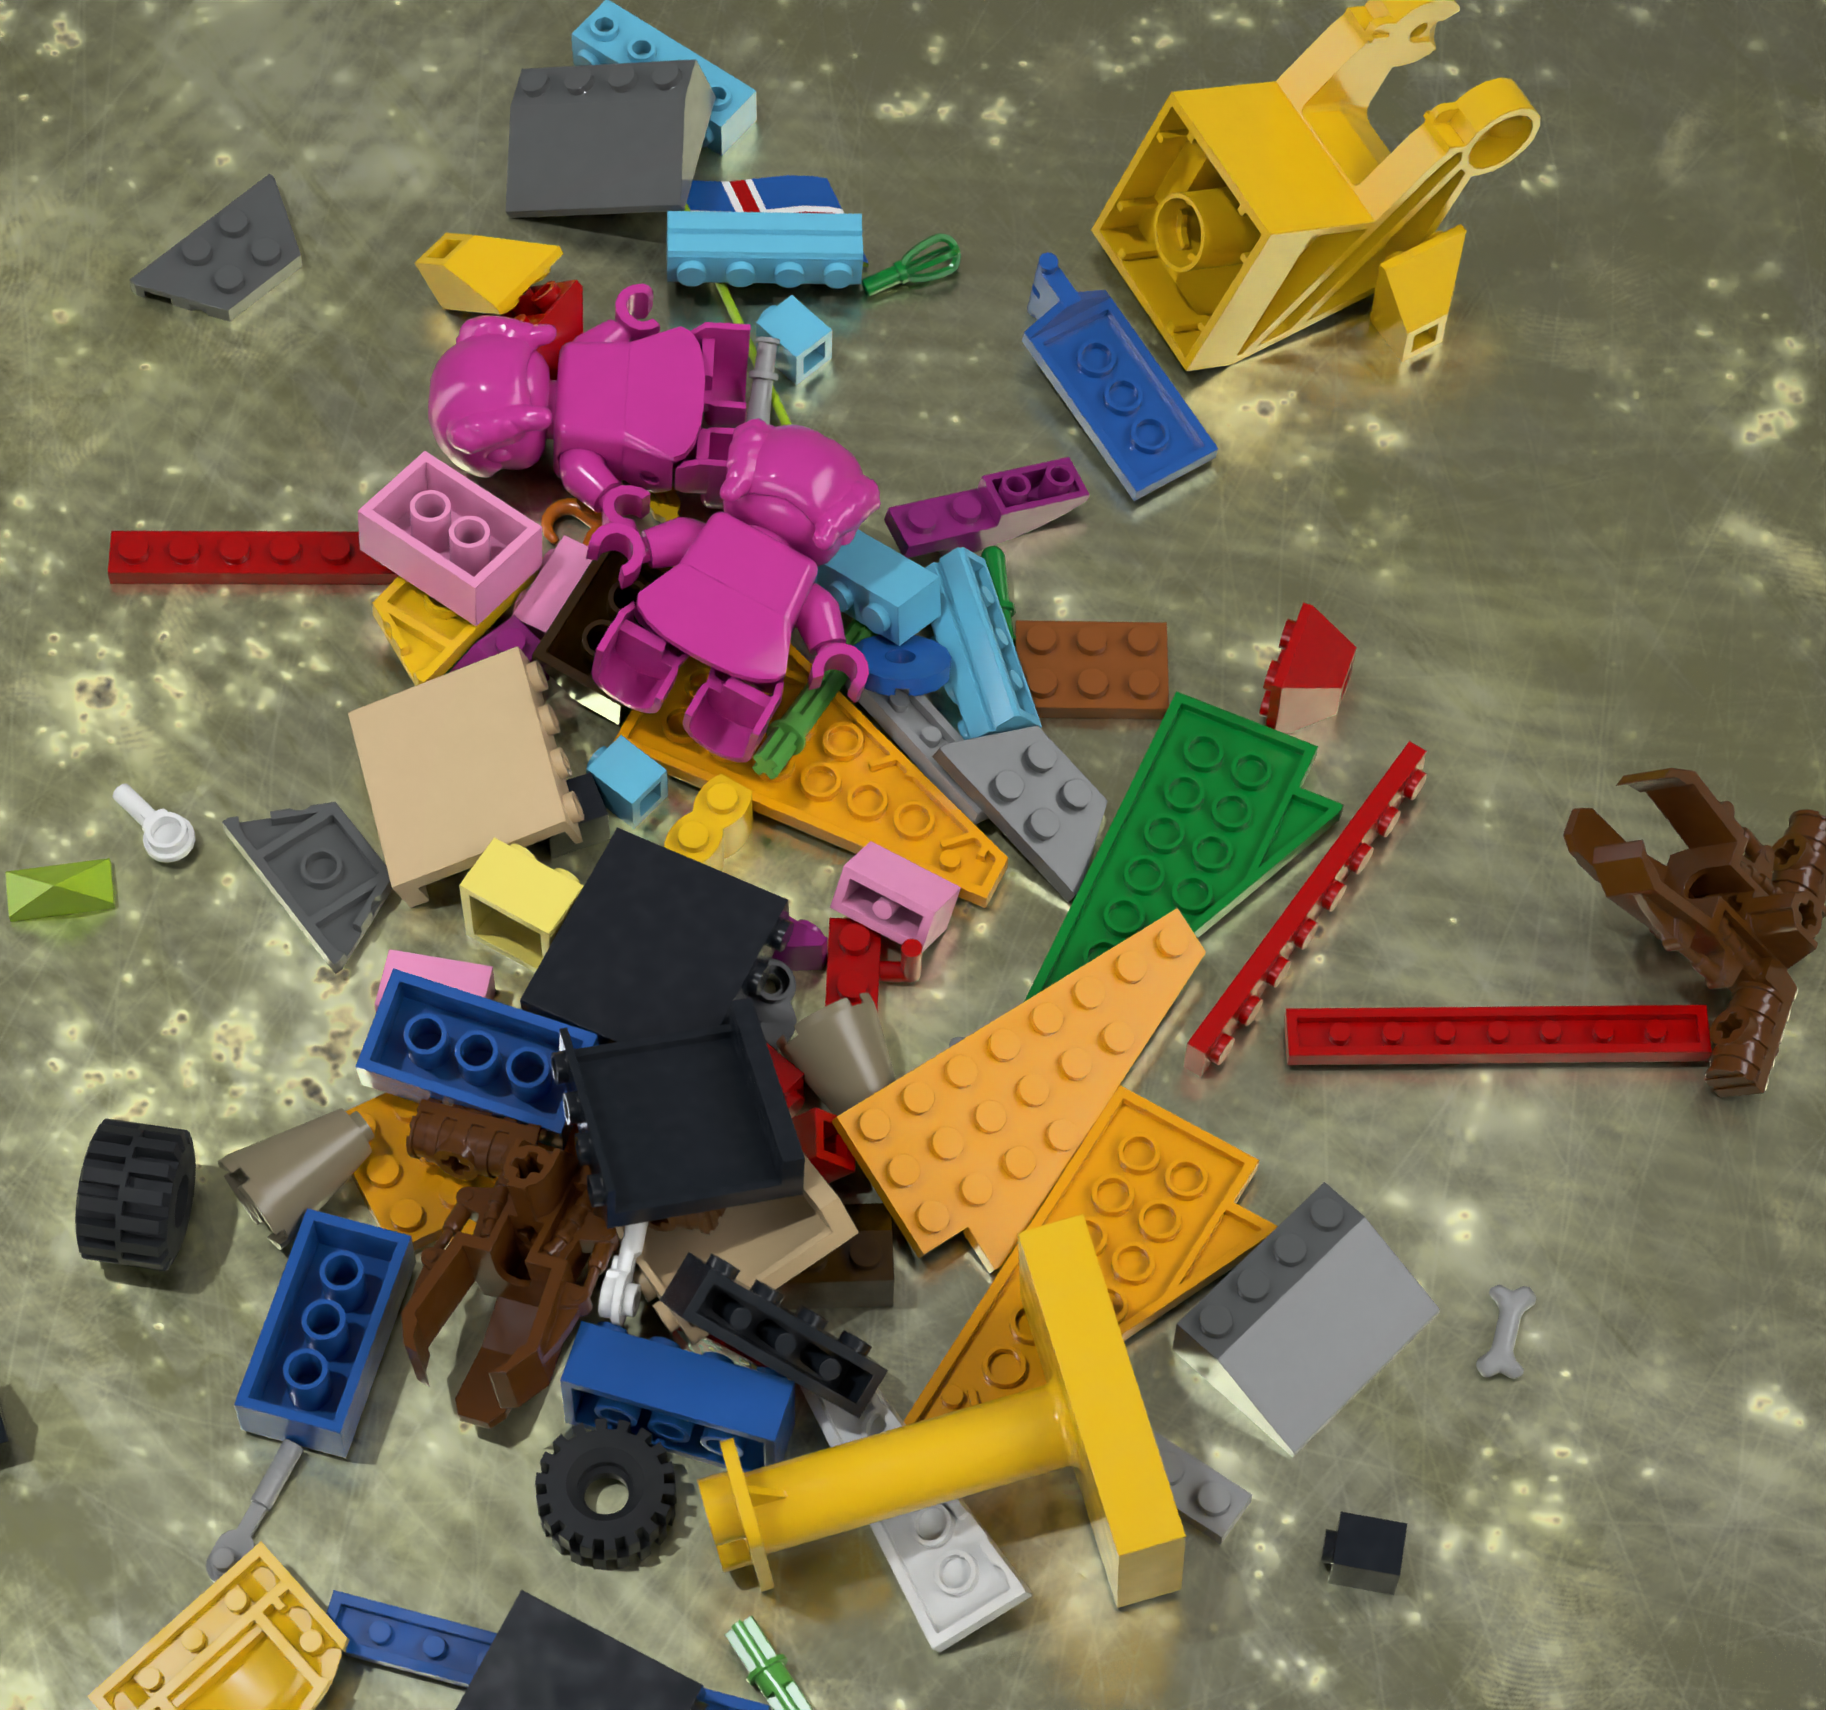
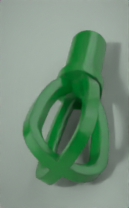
M943 233L934 234L913 246L905 253L901 260L892 263L891 267L861 279L862 288L866 296L871 297L898 284L904 285L909 283V281H932L950 275L960 265V248L951 236ZM937 242L948 244L912 260L921 251ZM953 258L947 267L932 272L916 274V272Z

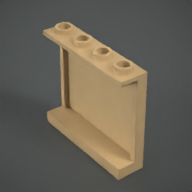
M518 646L348 712L391 886L410 908L430 901L426 889L427 884L473 867L494 837L509 846L511 844H518L526 847L566 832L575 844L583 842L578 822L584 820L583 810L575 792H569L566 778L572 776L571 766L564 750L556 746L554 734L560 733L559 723L553 708L549 703L545 704L542 691L548 689L547 679L537 660L530 662Z
M804 1155L803 1195L726 1208L723 1216H719L717 1228L715 1231H710V1235L703 1234L699 1229L695 1228L688 1230L676 1227L673 1231L661 1232L647 1227L642 1254L637 1258L635 1264L638 1270L633 1273V1280L636 1284L641 1285V1292L648 1302L656 1297L661 1299L688 1252L705 1262L713 1253L741 1270L736 1279L750 1288L754 1281L758 1279L773 1289H777L859 1232L837 1194ZM625 1226L616 1227L620 1239V1247L614 1252V1255L619 1256ZM660 1300L653 1304L654 1309L668 1330L672 1333L680 1327L692 1345L709 1335L708 1332L681 1318Z

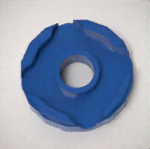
M876 635L862 639L854 645L863 653L868 662L869 675L864 687L868 691L890 696L895 695L896 689H909V695L921 696L938 690L949 680L952 657L947 648L935 640L914 635L899 646L882 635Z

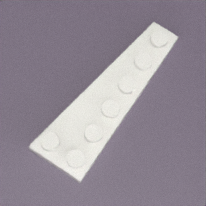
M799 1385L830 1447L906 1425L879 1388H877L861 1417L857 1418ZM962 1498L870 1524L931 1648L935 1651L942 1652L1033 1596L1029 1587Z

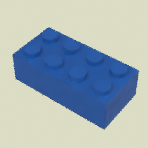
M393 968L355 1067L361 1085L419 1104L422 1099L428 1100L431 1097L442 1100V1104L452 1106L453 1104H458L466 1108L493 1113L492 1117L499 1119L509 1117L517 1119L519 1124L528 1125L532 1123L540 1125L542 1130L540 1131L538 1142L565 1150L573 1125H568L565 1118L563 1093L567 1092L565 1084L556 1085L551 1065V1053L559 1051L560 1028H568L574 1049L597 1046L599 1042L598 1036L595 1033Z
M307 1208L234 1403L241 1430L280 1441L287 1439L302 1447L343 1458L347 1457L416 1264L412 1237L410 1235Z
M581 1321L560 1379L565 1423L578 1425L583 1422L585 1429L596 1430L595 1419L607 1418L608 1429H617L619 1419L631 1422V1433L637 1435L640 1428H644L651 1433L652 1444L656 1445L658 1442H661L669 1453L725 1469L727 1468L719 1441L733 1438L743 1473L782 1462L795 1426V1382L769 1367H758L756 1370L739 1366L734 1364L729 1357L716 1352H704L703 1355L686 1351L681 1349L676 1342L664 1337L655 1336L648 1340L630 1335L623 1327L613 1325L611 1322L602 1321L595 1325Z

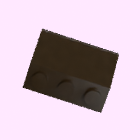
M613 550L602 553L597 561H591L532 654V659L534 661L537 660L542 669L574 700L619 725L629 707L608 696L592 679L591 671L596 648L611 623L615 620L618 612L633 601L636 605L638 593L673 567L651 569L648 563L642 564L639 577L634 583L621 589L618 580L620 569L629 560L621 552ZM634 615V619L636 620V622H637L642 628H644V627L638 622V620L636 619V617H635V615Z
M884 1203L843 1204L859 1233L775 1289L785 1296L780 1305L789 1310H797L800 1304L808 1309L892 1307L894 1305L893 1236L891 1215Z

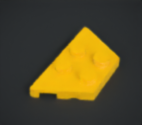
M539 569L477 626L471 624L401 576H398L372 602L373 616L413 683L417 686L444 675L516 601L519 594L535 581L539 574Z

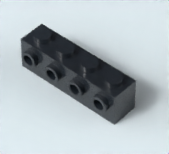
M688 1252L660 1299L663 1304L681 1318L855 1417H861L888 1372L887 1369L868 1356L872 1348L871 1345L846 1330H843L839 1338L824 1330L829 1321L801 1304L795 1313L780 1304L785 1296L758 1279L754 1281L750 1288L736 1279L741 1270L715 1254L711 1253L707 1262Z

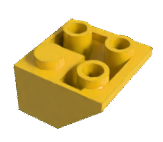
M1462 224L1445 232H1434L1423 243L1405 252L1396 251L1379 265L1370 322L1401 362L1443 341L1467 231Z
M445 233L414 263L442 309L501 315L512 310L519 303V297L532 284L547 277L551 271L550 267L564 253L560 246L479 235Z

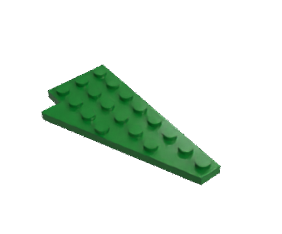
M1176 691L1025 1001L1177 908L1196 937L1199 938L1335 825L1342 816L1344 804L1302 788L1317 756L1318 746Z

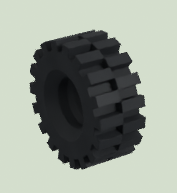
M607 1418L595 1419L596 1430L586 1432L582 1422L572 1427L573 1438L567 1440L561 1434L553 1441V1454L545 1451L540 1460L541 1473L536 1472L535 1480L538 1515L540 1516L541 1527L546 1537L552 1536L553 1547L560 1554L566 1549L569 1550L572 1562L582 1566L585 1558L593 1559L594 1569L606 1570V1560L617 1559L618 1569L630 1566V1555L637 1553L642 1561L651 1555L650 1544L653 1541L660 1546L666 1539V1526H673L676 1516L675 1472L672 1461H667V1451L661 1442L653 1445L651 1433L641 1427L636 1435L631 1433V1422L619 1419L617 1429H608ZM603 1478H613L621 1481L629 1493L627 1503L621 1510L612 1514L595 1513L585 1502V1492L592 1482Z

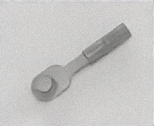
M284 1439L266 1474L250 1500L252 1503L238 1528L225 1532L217 1540L206 1562L207 1573L213 1582L217 1581L255 1547L252 1540L255 1531L266 1512L271 1510L291 1471L304 1451L298 1444Z

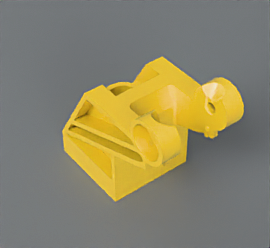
M1368 0L1364 6L1348 7L1345 13L1332 23L1276 81L1174 91L1170 93L1091 231L1186 372L1233 365L1375 293L1379 265L1390 254L1396 251L1405 252L1423 243L1429 235L1434 233L1471 176L1493 172L1510 163L1533 141L1540 128V115L1512 79L1501 77L1477 85L1468 90L1455 102L1441 103L1432 110L1426 111L1423 115L1425 118L1424 123L1413 131L1392 153L1371 126L1367 116L1368 106L1391 68L1414 63L1436 49L1434 41L1436 23L1444 21L1460 11V6L1455 0Z

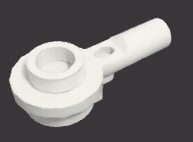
M126 783L121 784L115 789L112 795L113 799L142 826L144 831V847L150 857L160 862L169 863L178 861L188 855L193 849L196 839L195 831L187 819L165 809L155 811Z
M648 1222L625 1226L619 1256H613L611 1268H608L600 1292L598 1310L599 1316L611 1318L613 1325L622 1326L627 1316L635 1317L641 1297V1285L633 1283V1273L636 1260L642 1254Z

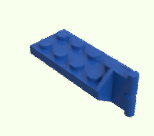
M1049 252L1043 253L1039 257L1034 284L1027 306V312L1030 316L1037 318V321L1024 331L1022 342L1133 501L1215 459L1218 447L1106 290L1077 292L1058 266L1056 255Z

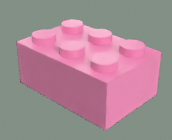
M426 451L420 454L358 510L361 551L475 626L479 625L542 566V526Z

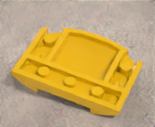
M260 1541L87 1697L98 1710H315L333 1682L342 1651L346 1652L349 1639Z

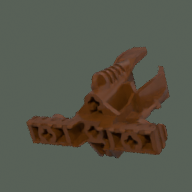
M1666 768L1624 775L1616 786L1629 785L1640 793L1646 792L1687 845L1688 849L1670 855L1666 866L1647 855L1643 839L1626 842L1593 808L1572 809L1563 834L1568 851L1577 860L1576 862L1594 880L1601 884L1605 896L1648 927L1649 931L1658 940L1662 941L1666 951L1677 950L1690 960L1694 970L1705 978V983L1709 989L1728 988L1732 992L1733 999L1729 1001L1727 1009L1717 1016L1710 1028V1038L1716 1046L1710 1057V1067L1704 1075L1705 1082L1708 1086L1714 1088L1713 1091L1720 1098L1763 1094L1766 1092L1769 1083L1768 1077L1771 1069L1773 1070L1776 1056L1779 1052V1045H1781L1785 1025L1788 1023L1791 1015L1792 1003L1795 1001L1798 993V987L1787 971L1816 950L1818 943L1814 939L1821 929L1823 918L1826 917V816L1819 814V811L1810 809L1793 812L1789 818V827L1785 830L1784 836L1771 847L1770 845H1762L1749 829L1740 825L1734 818L1735 809L1730 801L1719 802L1696 771Z
M430 1097L428 1100H421L417 1107L418 1113L412 1117L409 1124L411 1130L409 1136L406 1137L408 1155L416 1159L425 1158L427 1162L437 1164L444 1172L461 1180H474L478 1175L488 1178L498 1177L493 1188H461L456 1194L457 1203L444 1221L442 1227L444 1231L433 1247H428L422 1252L421 1261L423 1268L415 1283L411 1299L401 1312L404 1346L417 1380L430 1388L426 1373L430 1359L428 1347L473 1283H477L484 1295L497 1298L482 1346L455 1397L460 1421L491 1429L505 1420L512 1408L520 1407L550 1385L563 1343L573 1330L579 1317H583L591 1312L593 1308L591 1295L598 1277L606 1270L612 1253L620 1247V1239L616 1227L607 1229L601 1207L592 1208L587 1190V1175L591 1174L589 1165L580 1166L577 1156L562 1149L554 1148L552 1152L538 1146L542 1126L532 1123L528 1125L519 1124L517 1119L509 1117L499 1119L492 1117L493 1113L466 1108L458 1104H453L452 1106L442 1104V1100ZM726 1208L649 1221L648 1228L661 1232H670L676 1227L688 1230L695 1228L699 1229L703 1234L710 1235L709 1232L715 1231L717 1228L719 1216H723ZM469 1218L477 1222L473 1235L461 1232ZM588 1261L589 1272L583 1287L576 1285L575 1282Z

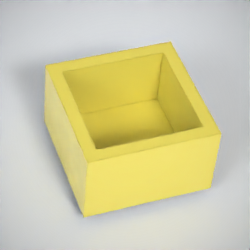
M494 837L459 885L466 935L529 970L536 972L584 886L569 871L562 868L554 870L537 861L535 856L523 846L518 844H511L509 846Z

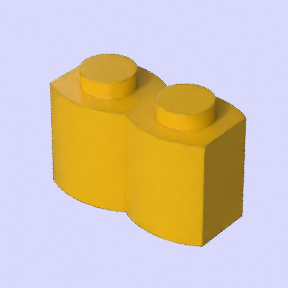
M724 774L713 777L698 792L694 801L693 812L681 817L671 827L666 836L664 847L722 871L724 859L735 854L750 836L753 825L752 790Z

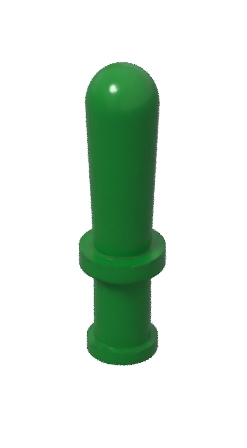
M991 545L982 551L981 557L986 561L1015 646L1016 636L1013 631L1012 617L1015 615L1016 610L1015 604L1009 601L1005 554L998 546Z

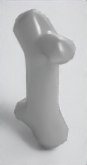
M1499 1284L1492 1287L1489 1291L1491 1298L1499 1308V1317L1492 1347L1489 1352L1478 1358L1476 1366L1483 1377L1490 1378L1498 1373H1502L1511 1379L1521 1377L1524 1373L1522 1366L1516 1361L1513 1352L1520 1319L1526 1310L1535 1305L1536 1296L1532 1289L1527 1286H1522L1513 1291Z

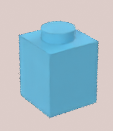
M793 295L778 306L772 305L768 307L756 322V337L780 339V345H777L775 367L796 386L832 359V329Z
M622 735L609 747L603 746L599 748L588 761L586 773L591 772L605 807L633 829L668 797L667 770Z

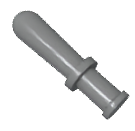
M757 336L755 341L758 343L755 369L749 371L748 377L753 379L746 422L751 419L760 418L766 424H769L773 382L778 381L779 375L774 373L777 345H780V339Z

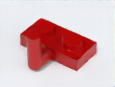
M829 918L825 1006L844 998H848L851 1005L855 1006L861 1004L859 994L869 993L878 1013L879 982L914 983L921 977L922 944L916 939H907L901 946V961H880V933L850 918Z

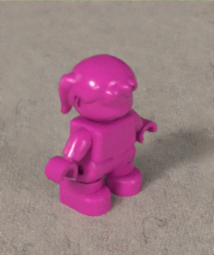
M633 284L624 288L617 296L614 320H606L575 337L573 342L565 343L561 347L557 380H550L549 367L544 357L536 349L554 341L557 331L553 325H533L517 319L488 315L468 319L460 328L456 344L441 356L430 378L428 399L430 427L440 449L457 467L469 474L482 478L492 477L501 469L521 470L531 467L538 462L544 453L547 439H553V470L555 475L561 478L567 492L597 513L602 512V526L608 523L620 522L631 526L639 532L635 521L623 518V516L635 515L642 519L650 513V492L671 491L674 468V490L683 493L700 494V501L703 506L709 509L723 510V499L720 497L719 491L721 485L726 480L728 472L726 463L729 446L733 440L735 428L745 423V397L751 324L705 322L691 331L680 326L660 333V324L653 318L648 321L637 320L645 319L653 307L652 288L646 284ZM703 412L706 423L711 426L709 429L701 428ZM622 480L627 481L630 485H622Z
M760 418L751 419L737 426L733 432V440L729 446L726 463L728 472L726 480L721 485L719 491L720 497L723 499L724 512L713 514L706 524L692 518L677 517L643 530L641 536L639 532L629 525L620 522L608 523L599 527L592 534L586 559L597 561L601 554L607 551L615 550L624 554L629 561L622 565L618 580L621 589L634 583L639 577L642 564L648 563L651 569L673 567L638 593L636 605L633 601L618 612L615 620L611 623L596 648L591 671L594 682L608 696L636 711L656 713L660 710L674 686L678 669L690 656L710 666L711 669L707 682L701 685L685 712L683 727L688 735L699 745L713 754L734 762H748L752 758L766 734L771 718L781 703L790 640L795 628L798 629L809 653L817 655L808 677L809 690L820 688L825 671L839 670L849 677L851 685L847 696L856 703L862 695L869 675L868 662L863 653L856 647L846 644L838 601L829 591L815 583L818 566L827 564L842 545L845 546L851 543L861 523L880 508L879 487L873 479L863 475V471L855 456L835 440L802 425L788 424L775 427L766 424ZM634 615H635L636 619L638 620V622H639L644 628H642V627L636 622V620L634 619Z

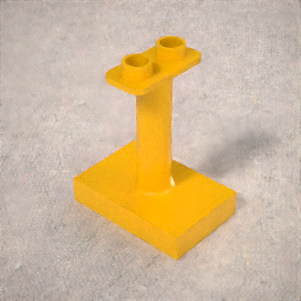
M1084 1214L1018 1233L1020 1298L1047 1384L744 1473L734 1439L730 1438L719 1441L727 1471L697 1479L723 1572L754 1564L761 1592L775 1588L767 1554L1061 1468L1073 1467L1116 1607H1124L1181 1590L1186 1535Z

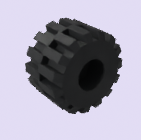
M108 1118L104 1119L102 1124H99L84 1158L76 1199V1238L79 1253H81L83 1259L161 1271L169 1269L184 1241L194 1196L196 1159L193 1140L188 1130Z

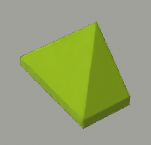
M110 858L5 872L10 922L115 908Z

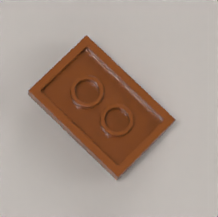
M1016 620L1015 649L1039 718L1163 719L1169 707L1167 622Z

